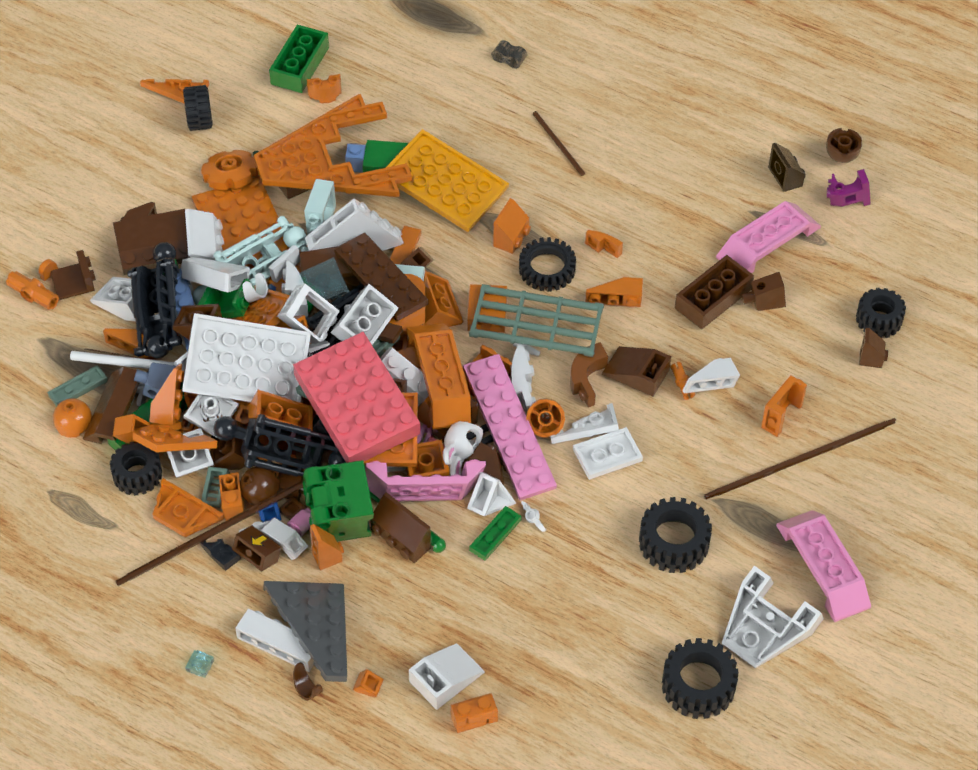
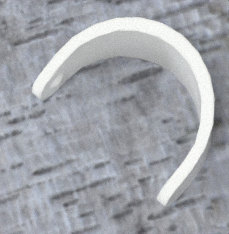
M262 273L255 275L256 290H254L249 281L244 282L242 285L245 299L249 303L266 297L268 293L267 282Z

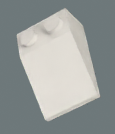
M112 277L90 299L91 303L124 320L136 321L133 311L131 278Z

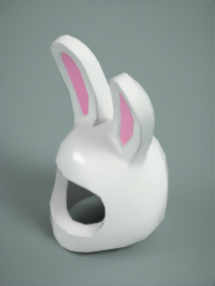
M459 421L452 424L447 431L442 456L444 463L450 465V475H461L464 459L473 454L482 440L483 430L481 427ZM467 432H473L476 435V439L468 440L466 438Z

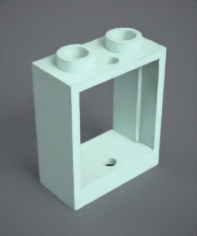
M315 180L304 210L307 235L334 214L336 208L334 181Z

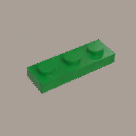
M505 506L469 546V551L486 561L519 524L522 516Z

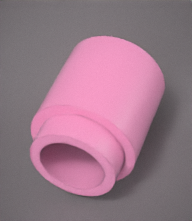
M307 508L300 510L287 522V526L296 530L302 537L310 529L309 517L311 510Z

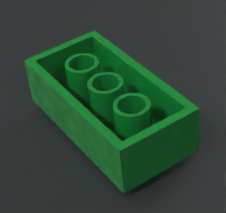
M297 24L269 69L271 85L303 93L307 86V79H311L329 49L328 33Z

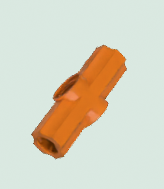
M12 271L8 275L6 284L20 292L26 301L31 303L35 301L48 310H53L57 306L59 301L58 295L46 289L38 279L33 278L31 280L17 271Z

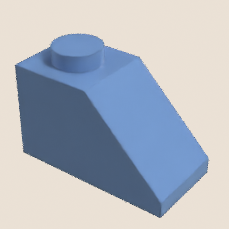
M349 143L347 145L345 161L351 163L354 172L363 173L362 166L366 144Z

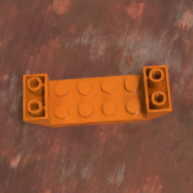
M444 323L407 327L406 331L410 346H416L431 403L428 414L432 429L449 428L452 424L459 421L471 423L470 394L452 329Z

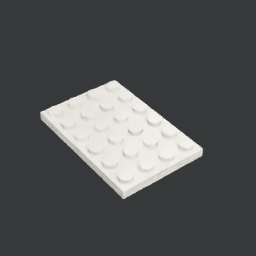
M194 313L182 392L251 402L259 389L301 402V395L296 392V387L299 383L294 376L293 364L307 358L311 332Z

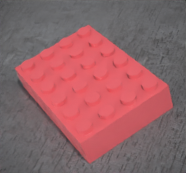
M364 332L293 364L296 380L346 463L366 461L420 434L418 418Z

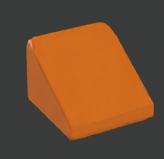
M365 669L360 672L353 690L376 698L384 679Z

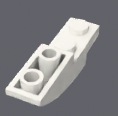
M287 261L286 269H283V280H285V283H282V293L291 295L296 285L304 284L292 262ZM307 299L303 300L294 316L305 315V317H308Z
M519 344L512 361L511 383L527 415L528 408L536 401L535 397H531L532 376L535 374L533 365H529L528 362L530 361L528 350L524 349L523 344Z

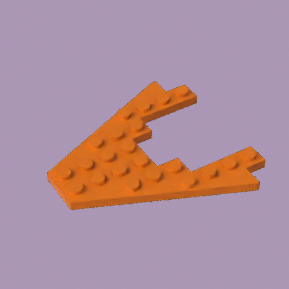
M361 94L352 97L254 154V161L262 184L266 186L312 190L315 180L321 179L334 181L335 192L400 197L397 184L412 181V174L407 163L359 174L354 173L350 162L332 165L325 145L341 142L339 128L387 119V112L383 102L365 105Z

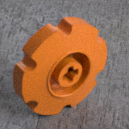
M244 150L217 153L208 158V163H204L201 168L204 183H208L209 187L217 190L241 188L253 181L252 178L259 174L254 157H252L250 152Z

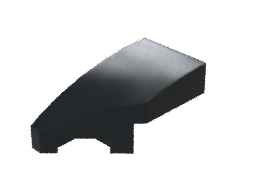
M217 539V542L208 543L205 540L200 543L209 556L225 571L241 560L240 555L233 551L231 546L224 544L223 539Z

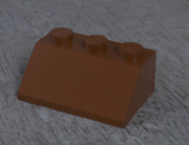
M384 493L373 512V519L370 520L371 530L376 536L380 535L385 539L391 548H396L403 558L416 563L431 549L430 526L390 494Z

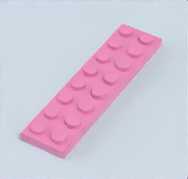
M497 354L463 365L465 376L519 501L556 489L557 484L530 423L526 420V414L500 355Z

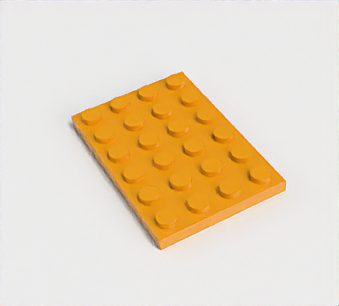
M423 129L387 166L391 167L407 163L412 174V181L397 184V187L466 232H469L509 187L508 182Z

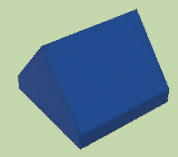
M277 502L258 512L262 523L273 518L279 521L282 520Z

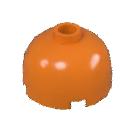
M76 398L63 400L57 405L53 413L55 428L60 435L68 438L79 437L80 433L86 432L92 418L89 406L84 401Z
M543 398L531 404L527 411L526 420L529 421L535 435L546 438L560 432L564 426L565 414L558 402L549 398Z

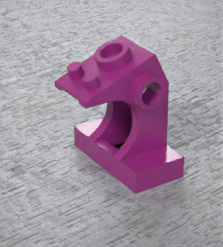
M864 169L857 171L856 180L849 185L837 182L834 173L832 174V179H828V183H831V185L827 187V198H830L831 206L843 207L861 201L863 206L871 205L870 185Z

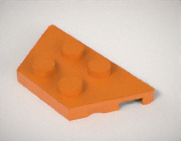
M163 478L161 480V488L157 495L153 519L186 538L225 518L224 513Z

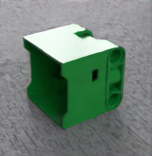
M364 461L305 469L302 483L306 505L311 507L309 524H315L332 534L337 542L371 537L372 532L370 531L369 520L373 519L374 513Z

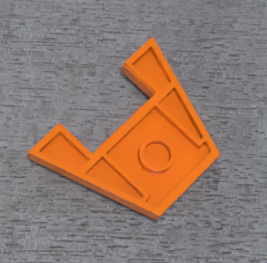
M177 421L173 426L153 423L134 431L132 440L155 452L217 448V440L207 435L188 438L181 434L180 431H175L181 429L182 422Z

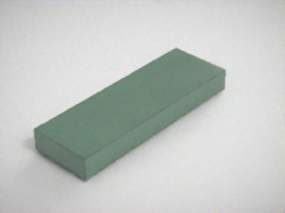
M97 365L47 393L57 407L63 400L69 398L77 399L108 382V379Z

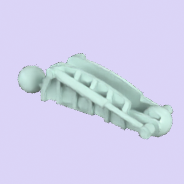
M280 216L277 220L278 223L258 234L251 235L222 252L216 251L213 256L215 261L241 266L252 264L254 268L250 269L249 281L255 286V275L262 273L265 279L269 278L271 275L268 267L287 251L281 252L274 242L283 237L285 244L289 248L295 245L300 252L309 251L308 247H306V234L301 227L294 226L293 223L289 224L285 216ZM280 226H281V228H282V229H280L279 231H277L276 233L271 232V231L277 229V228L280 227ZM260 251L263 257L257 260L252 255ZM201 285L194 290L192 296L196 305H198L207 286Z

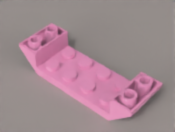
M784 201L731 235L716 255V258L721 260L724 256L728 255L749 272L753 273L758 260L801 232L808 237L820 229L821 225L797 204Z
M475 459L466 461L461 475L454 474L451 476L432 475L430 477H422L420 475H413L411 477L394 475L388 477L386 463L379 461L366 463L365 472L369 490L380 500L386 492L397 501L462 500L476 486L480 473L484 471L486 461Z
M811 510L777 523L776 526L785 541L792 539L827 597L825 608L834 622L871 608L865 580L825 515Z

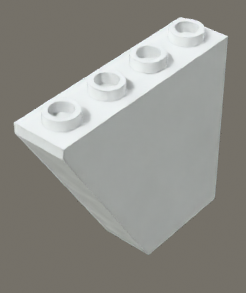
M355 198L305 237L309 251L338 247L363 233H366L382 251L403 244L402 232L398 227H393L387 219H382L376 211H371L365 203H360Z

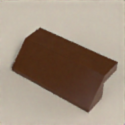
M123 367L111 373L83 436V440L102 444L104 438L116 440L113 436L115 418L127 415L140 382L134 381L136 369Z

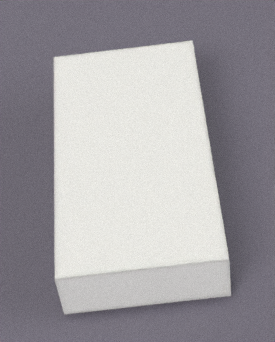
M291 246L268 267L272 281L277 283L283 277V269H286L287 261H291L294 266L300 262V253L297 246Z

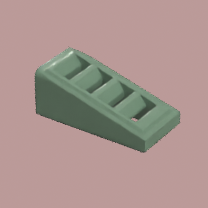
M208 467L201 501L212 507L221 508L220 487L211 485L212 483L220 484L219 480L214 479V476L219 477V475L230 474L228 469ZM210 490L219 491L218 494L209 493ZM208 497L217 498V502H216V501H208L207 498H208Z

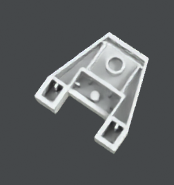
M755 566L742 581L722 645L754 668H757L811 636L824 618L820 611L805 601L795 615L790 618L763 599L764 595L773 585V581L770 576Z

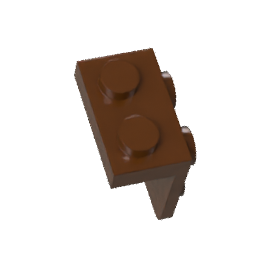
M83 250L76 251L78 264L51 271L56 294L60 300L95 291L93 281L96 280L93 270H89V267H92L89 256L85 257Z

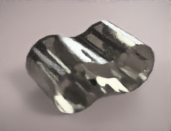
M505 40L500 41L491 53L492 58L496 62L506 63L514 69L519 68L528 55L523 47L513 46Z

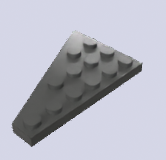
M264 581L263 590L268 592L271 602L278 608L279 614L285 622L289 623L292 633L299 639V643L304 651L312 657L314 665L320 670L323 679L331 682H347L344 584Z

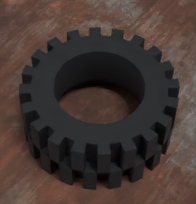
M670 497V502H666L665 498L660 499L659 505L654 502L651 504L650 510L646 509L641 520L639 547L640 551H643V557L645 559L650 558L649 564L653 567L657 563L661 571H664L666 567L670 568L669 573H675V569H679L680 573L686 572V567L693 570L696 568V562L699 565L703 562L704 557L708 554L712 524L709 523L710 518L708 514L704 515L705 510L702 507L696 509L697 503L691 501L690 504H687L686 498H681V502L676 501V497ZM680 522L689 526L695 536L686 543L672 544L659 536L657 528L662 523Z
M696 638L695 643L688 639L685 640L684 647L681 643L676 645L675 652L673 650L669 652L668 659L666 658L664 664L662 691L663 694L666 693V701L668 703L673 701L672 708L675 711L681 708V714L686 717L688 712L693 713V719H698L699 714H703L704 719H708L712 712L714 716L720 714L721 708L725 711L729 706V702L732 703L739 674L735 658L731 659L732 653L729 650L723 652V645L720 643L716 647L713 646V640L710 639L707 640V643H702V638ZM704 663L712 666L718 672L720 682L711 689L698 690L687 685L682 679L680 672L688 664Z

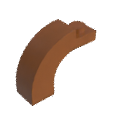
M601 342L595 344L593 357L578 353L571 366V392L573 395L579 394L581 401H585L587 407L594 406L596 398L588 377L593 372L604 369L608 364V355Z

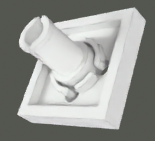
M198 394L185 413L184 419L215 436L213 425L218 419L217 416L232 417L239 405L231 399Z

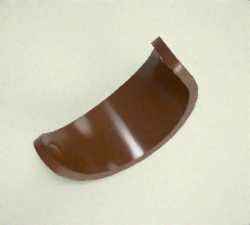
M302 662L297 663L293 671L294 685L300 697L309 701L322 693L323 688L320 684L314 685Z

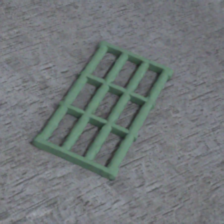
M482 284L469 337L488 338L510 342V344L518 343L593 357L604 304L565 299L560 296L553 297L528 293L523 290H509ZM488 293L520 299L519 306L483 300L484 295ZM525 300L555 304L557 309L554 312L523 307ZM561 306L598 311L597 317L590 318L560 313ZM481 307L517 313L516 319L511 320L480 315ZM521 314L554 319L553 326L520 321ZM558 320L593 325L595 327L593 333L560 328L557 327ZM477 322L513 327L512 335L476 329ZM519 328L550 333V340L516 336L517 330ZM555 334L592 340L591 346L589 348L554 342Z

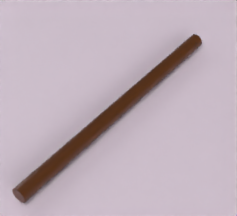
M534 111L533 116L578 173L584 176V170L538 112Z

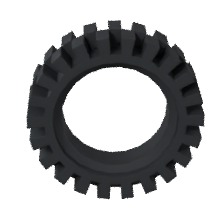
M542 237L539 238V243L534 239L532 240V245L527 243L526 248L523 247L522 253H520V276L522 275V280H526L528 286L532 284V288L535 290L538 286H540V291H544V287H548V292H552V287L556 291L560 290V285L562 288L566 287V283L570 284L575 276L574 250L571 251L570 245L566 246V242L562 241L559 244V239L555 238L554 242H551V237H547V241H544ZM552 254L563 261L564 267L556 274L545 275L536 272L531 266V261L539 255Z

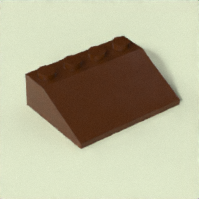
M185 209L113 222L124 275H127L128 270L141 265L149 269L156 268L157 262L153 258V250L160 242H168L174 246L176 250L175 259L178 265L182 264V260L190 258L188 255Z

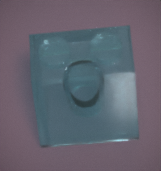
M334 257L300 273L303 283L326 301L350 292Z

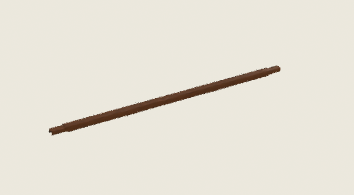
M893 418L717 488L705 494L704 497L707 500L714 496L722 495L895 424L896 419Z
M303 480L116 580L117 586L131 581L303 488Z

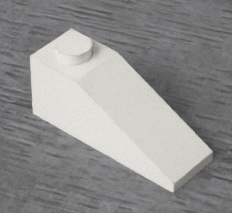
M731 358L715 359L692 375L682 391L683 393L732 388L735 386L740 374Z

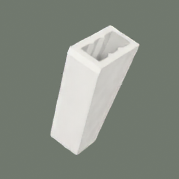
M198 257L184 259L181 265L183 279L224 292L239 289L243 280L249 279L250 267Z

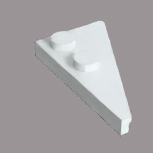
M613 403L608 404L607 409L601 413L595 411L589 416L572 423L571 429L565 432L561 429L558 434L551 435L552 444L618 431L619 428Z

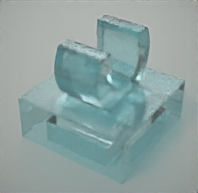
M194 650L185 667L186 671L205 678L214 662V657L205 652Z

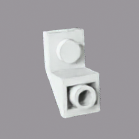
M276 518L270 520L260 530L280 545L291 560L296 559L308 547L296 530Z

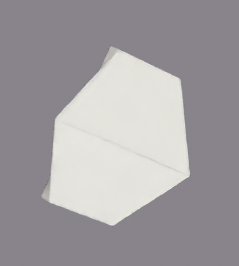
M481 472L467 509L482 516H487L502 510L505 506L514 505L516 502L499 479Z

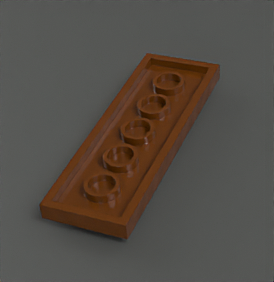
M366 233L334 248L335 255L365 287L370 284L398 307V310L393 315L396 321L429 304L427 297Z

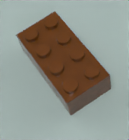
M726 255L676 294L675 309L702 330L741 299L742 293L751 291V282L754 280V275Z

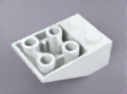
M456 643L424 657L409 669V682L438 710L485 673V671Z

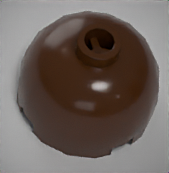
M842 128L835 129L829 133L826 142L828 155L839 163H849L856 159L862 147L861 136L852 129H848V131L842 130Z
M260 467L250 468L240 480L242 497L253 506L270 498L278 492L279 478L276 477V473L272 470Z

